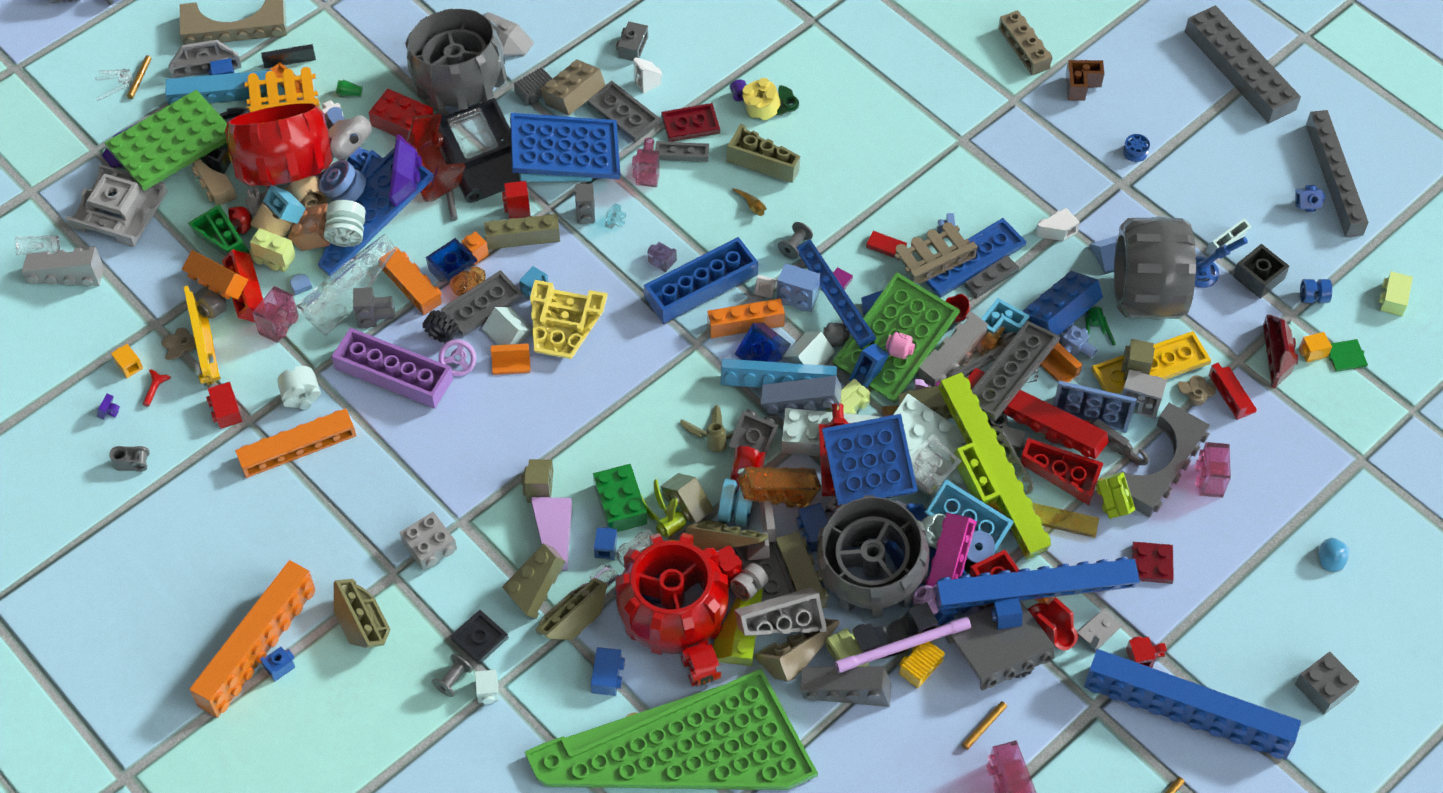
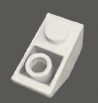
M1065 208L1055 212L1047 219H1042L1037 224L1035 235L1039 238L1065 241L1078 233L1080 222Z

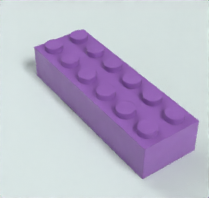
M353 328L348 330L331 356L336 370L434 409L453 381L450 366Z

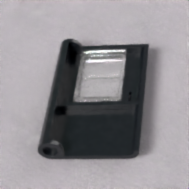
M495 98L447 116L443 113L432 115L429 123L467 202L473 203L505 191V183L520 182L519 173H512L510 127Z

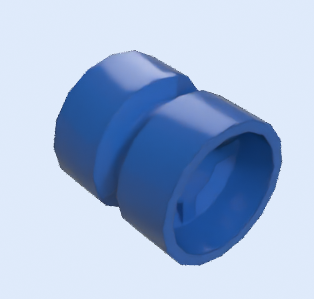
M1302 279L1300 284L1301 302L1314 303L1316 300L1318 303H1330L1332 299L1331 280L1318 279L1316 282L1314 279Z

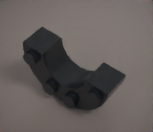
M243 107L228 108L226 112L219 115L228 123V121L239 115L249 113L250 109ZM222 145L203 156L209 168L218 173L225 174L231 163L228 150Z
M928 602L923 604L917 603L911 606L901 619L891 622L890 625L873 627L871 623L867 625L861 624L852 630V634L861 653L935 629L938 622ZM906 649V650H903V651H900V652H897V653H894V654H891V655H888V656H885V657H882V658H879V659L889 658V657H892V656L901 654V653H903V652H905V651H907V650H909V649Z

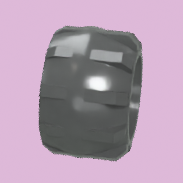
M451 8L436 12L420 20L406 39L407 65L415 92L420 98H430L432 107L445 109L446 106L459 107V110L469 109L468 105L479 101L485 103L494 97L493 88H500L506 81L504 49L499 37L498 28L494 22L478 11Z
M1164 216L1127 218L1119 227V234L1115 244L1114 293L1118 310L1125 318H1148L1151 320L1180 319L1187 315L1193 300L1196 275L1195 238L1191 224L1183 218Z
M864 495V498L837 506L825 527L819 530L817 537V562L822 584L826 590H831L839 597L840 607L848 612L856 606L872 609V618L883 617V608L896 604L907 608L913 603V592L920 584L926 583L929 564V546L926 530L923 523L917 521L914 515L906 509V504L899 500L891 501L885 498L874 497V495ZM866 538H877L876 540H867L859 550H847L857 541ZM888 540L899 546L905 555L901 567L894 574L886 566L884 547ZM862 567L865 576L872 579L881 577L883 580H862L852 575L846 568Z

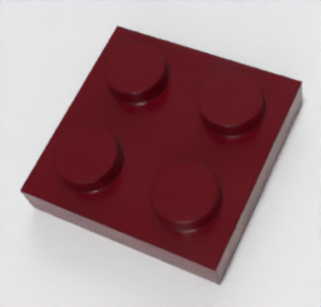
M1133 542L1132 559H1135L1139 580L1173 584V545Z

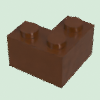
M1068 60L1065 73L1068 101H1085L1088 87H1102L1105 74L1103 60Z

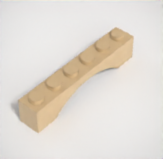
M200 158L191 163L193 166L191 169L195 177L199 176L200 178L199 183L202 189H207L206 195L210 202L214 201L216 206L218 204L221 206L237 198L234 187L225 174L212 170Z

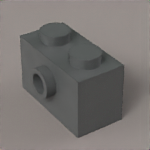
M628 21L626 28L622 29L621 40H618L616 44L618 58L633 61L634 58H640L648 40L647 25Z

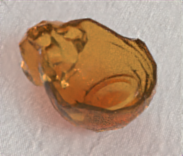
M474 266L470 268V271L455 273L450 281L451 290L460 297L486 279L485 270Z

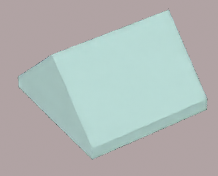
M494 307L482 327V331L497 345L519 344L533 334V328L511 307Z
M805 332L785 353L782 359L788 363L825 365L835 355V351L822 332Z

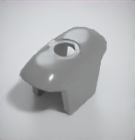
M360 115L352 119L338 120L328 130L329 139H331L330 149L338 160H346L368 138L372 127L367 118Z

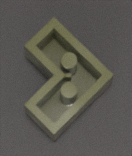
M1131 339L1130 345L1125 346L1124 361L1121 372L1124 373V381L1127 379L1129 369L1141 371L1149 375L1153 363L1154 343Z
M529 459L528 466L525 467L524 474L521 476L523 495H526L527 503H532V497L552 496L554 471L552 460Z
M677 473L660 486L663 491L662 496L667 502L674 498L678 499L677 505L680 507V512L686 521L697 523L714 510L696 477Z

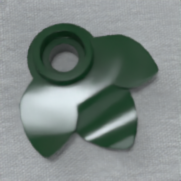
M780 85L778 96L781 105L776 115L796 111L799 107V100L793 95V91L790 88Z

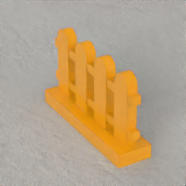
M303 67L301 75L294 76L291 69H286L281 78H277L273 71H268L265 75V80H259L257 74L251 73L248 75V82H244L245 87H249L250 99H247V104H251V106L247 108L250 109V112L264 108L298 103H313L320 108V102L318 98H315L318 96V91H314L313 79H316V74H312L309 67ZM295 81H302L303 93H296ZM278 83H284L285 95H279ZM261 85H266L268 97L261 98Z

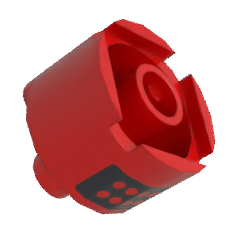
M709 640L683 648L682 656H680L684 668L688 667L690 673L688 679L692 687H699L722 678L721 671L717 672L716 670L719 662L712 645H708Z

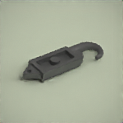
M1084 419L1107 432V445L1112 451L1126 456L1138 465L1144 466L1148 464V455L1142 449L1138 451L1143 456V459L1136 455L1127 438L1099 419Z

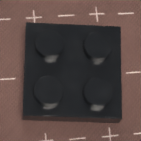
M479 610L457 629L450 638L480 665L509 636L484 612Z

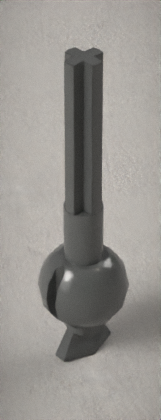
M1006 333L1001 337L998 347L949 374V377L961 372L964 377H967L975 367L981 369L993 363L1017 333Z

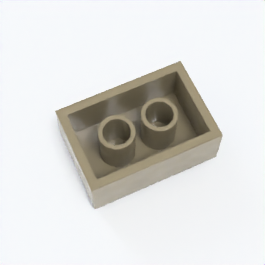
M576 59L552 80L548 81L540 90L546 106L570 115L605 87L606 84L599 68Z

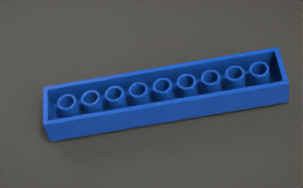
M1097 649L1084 688H1087L1092 693L1104 694L1112 700H1120L1132 707L1143 708L1151 714L1168 717L1173 722L1185 723L1193 729H1201L1213 736L1227 738L1235 744L1249 746L1252 750L1269 753L1277 759H1287L1296 742L1301 725V720Z

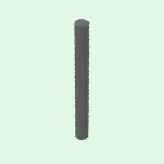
M444 160L441 162L450 219L456 221L458 217L448 161Z

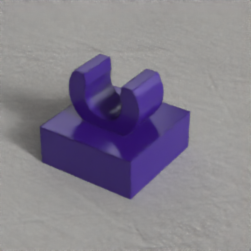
M108 393L105 395L98 408L97 417L104 420L108 414L116 418L120 406L113 403L114 396Z

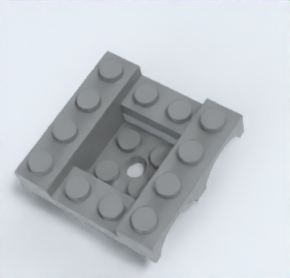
M100 164L95 184L89 190H83L77 212L72 217L67 216L65 218L69 228L86 232L89 229L116 237L118 242L135 247L168 192L166 185L163 182H159L144 191L128 172ZM117 192L114 196H108L111 193ZM100 209H103L116 214L122 215L123 219L103 214L98 211Z

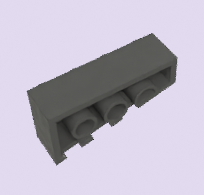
M884 666L856 667L838 673L835 667L802 668L800 691L804 699L809 701L818 700L890 707L891 682Z

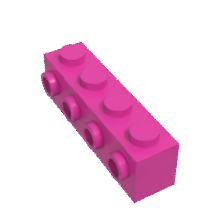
M947 512L942 522V533L937 540V551L931 562L932 569L930 576L926 580V585L933 587L940 578L950 577L952 580L962 576L977 521L969 517Z

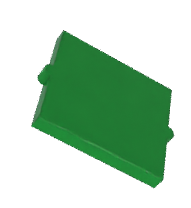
M1358 339L1330 343L1332 348L1328 359L1332 362L1335 372L1368 366L1364 356L1365 351L1361 349Z

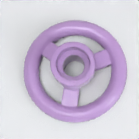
M455 339L446 342L441 347L438 359L440 363L445 365L451 362L459 364L464 370H452V375L464 376L473 370L476 364V353L469 343ZM458 345L452 351L450 357L444 358V354L449 347ZM463 347L470 353L471 360L469 365L465 362L467 354ZM455 355H460L461 359L457 360Z

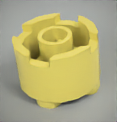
M767 78L753 81L743 88L744 103L747 113L751 118L767 120L777 114V110L781 105L776 86Z

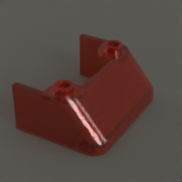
M441 114L414 116L406 140L416 149L418 156H421L422 166L434 175L433 180L420 192L425 202L435 201L458 187L465 168L464 163L447 165L441 154L440 146L443 143V136L438 131L442 117Z

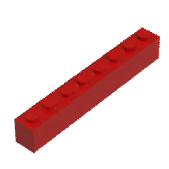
M976 367L968 376L971 390L985 373ZM1023 390L1016 394L1003 411L1017 423L1025 424L1033 431L1041 432L1049 439L1057 440L1067 448L1079 451L1085 457H1091L1096 460L1108 444L1106 431Z

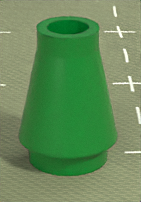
M344 79L342 81L338 80L336 94L340 96L361 97L363 86H358Z

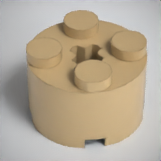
M315 176L294 181L285 189L305 208L325 204L328 201L327 196L320 191L319 180Z
M263 202L256 212L251 225L257 229L260 228L286 238L293 222L280 219Z

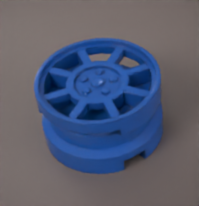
M1141 134L1128 136L1123 148L1124 156L1132 162L1145 160L1150 148L1149 139Z

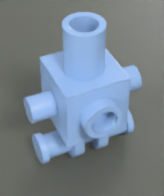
M1072 323L1059 334V341L1062 342L1061 345L1075 357L1082 352L1088 357L1093 358L1098 351L1096 347L1088 343L1089 334L1084 327L1080 329Z

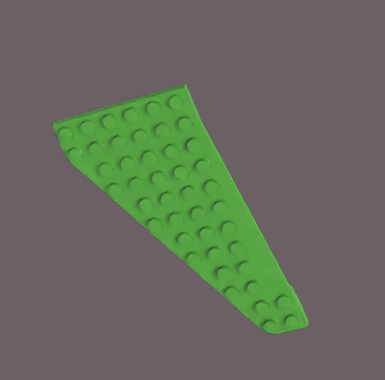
M762 668L727 684L568 737L563 736L524 751L536 779L548 787L789 790L818 776L814 764Z

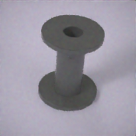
M801 222L793 223L792 230L794 234L788 241L782 240L778 243L779 251L790 259H796L799 256L797 247L803 239L809 240L813 238L811 229Z
M456 654L450 655V660L454 664L441 680L433 678L431 681L436 689L449 697L455 695L451 687L462 672L471 673L473 671L472 666Z

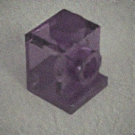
M658 242L656 245L652 244L648 248V262L664 272H667L677 261V250L671 249L661 242Z

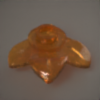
M1004 326L1000 327L994 334L990 332L986 334L980 343L983 346L980 356L999 346L1000 336L1005 331Z

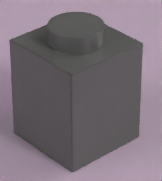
M1003 425L1002 430L1019 457L1027 442L1024 439L1026 432ZM998 440L999 445L1005 443V440L1002 442ZM1004 447L1006 454L1010 455V449Z

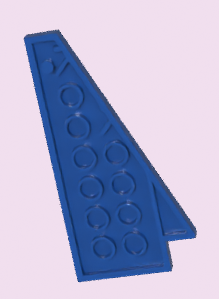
M395 147L384 158L371 150L361 170V173L366 178V186L362 194L355 201L366 210L362 242L351 247L337 246L330 243V246H326L318 263L319 268L333 278L435 178L433 173L423 166L419 167L420 182L417 183L416 191L398 206H393L389 199Z

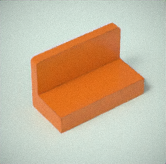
M1057 343L1040 366L1058 382L1069 383L1080 375L1082 363L1062 345Z
M529 344L491 346L493 375L531 372Z

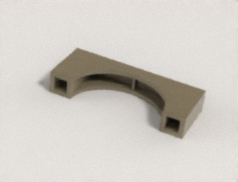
M265 0L263 6L255 14L233 22H220L207 18L199 11L197 2L180 4V37L183 45L211 40L231 42L287 36L286 5L284 0Z

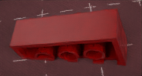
M1030 438L1027 439L1021 457L1024 467L1088 506L1090 505L1103 462Z

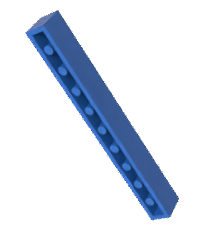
M1120 557L1108 562V559L1098 560L1092 564L1084 561L1077 563L1075 566H1069V564H1060L1057 568L1042 566L1037 568V570L1031 571L1030 568H1023L1014 573L1005 570L998 572L996 575H990V573H981L978 577L963 575L958 577V579L952 580L950 577H944L936 582L933 589L935 591L938 611L994 604L995 600L1018 597L1019 601L1134 588L1140 580L1135 559Z

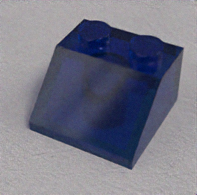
M456 238L425 257L429 271L440 282L449 281L477 262V258Z
M752 323L735 355L741 360L780 362L791 343L765 323Z

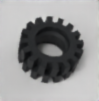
M440 310L430 311L422 323L424 331L429 333L430 337L433 336L434 340L438 339L441 343L442 341L446 343L453 340L459 331L458 323H455V320L451 319L450 315H445V312L441 313Z

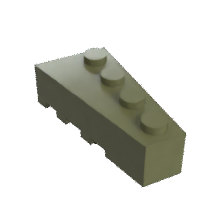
M740 124L727 145L726 162L793 183L799 172L800 156L783 146L778 147L774 145L772 140H765L759 136V133L754 130L750 132L746 129V126Z

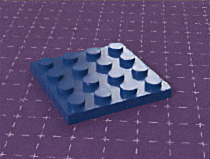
M901 414L822 429L838 506L864 498V495H874V497L887 499L918 492Z

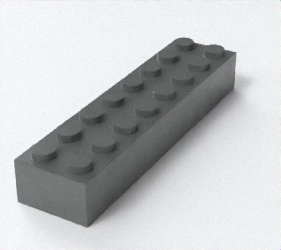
M1216 5L1188 18L1184 32L1268 124L1297 110L1301 96Z

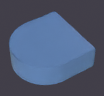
M297 274L290 281L295 295L313 289L308 276L305 274Z

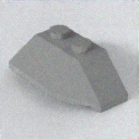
M490 12L482 14L497 26L504 49V56H525L534 45L533 40L518 24Z
M218 40L182 45L168 65L172 79L206 74L208 69H211L210 62L231 58L234 69L242 68L239 54Z

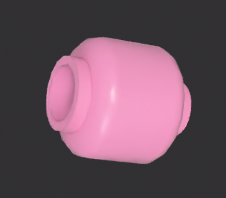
M895 332L893 335H889L885 349L893 357L906 359L908 355L913 354L915 344L912 343L911 336Z

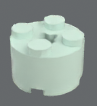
M296 366L295 370L289 372L287 369L277 378L278 388L285 407L306 410L321 395L316 376L310 367Z

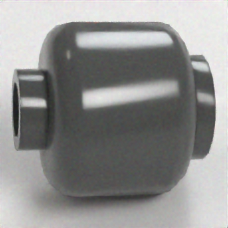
M214 291L207 293L198 301L197 308L199 313L205 318L214 319L226 310V298Z
M830 322L826 327H823V335L832 347H843L850 338V332L846 330L844 323Z

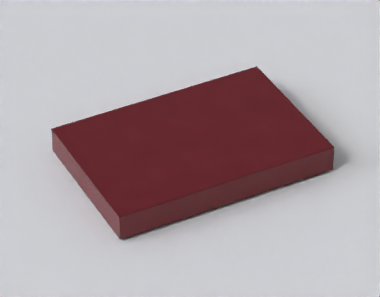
M713 103L661 112L668 142L720 133V126Z

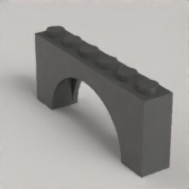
M1170 402L1160 414L1156 426L1161 428L1169 437L1173 446V459L1165 468L1153 474L1133 475L1124 472L1135 509L1148 517H1151L1154 512L1158 513L1163 504L1161 502L1162 499L1169 497L1172 491L1171 486L1173 483L1177 485L1182 476L1180 474L1181 471L1188 469L1191 463L1190 458L1192 456L1196 457L1201 448L1199 446L1200 443H1205L1210 435L1208 433L1210 424Z

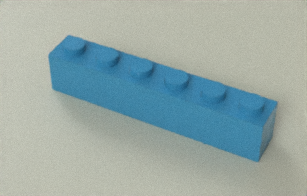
M272 70L166 79L165 96L168 105L194 90H197L208 103L250 99L249 87H245L244 82H248V75L255 73L259 80H265L266 73ZM261 85V98L268 97L266 85Z
M723 359L720 385L762 388V385L836 376L837 366Z

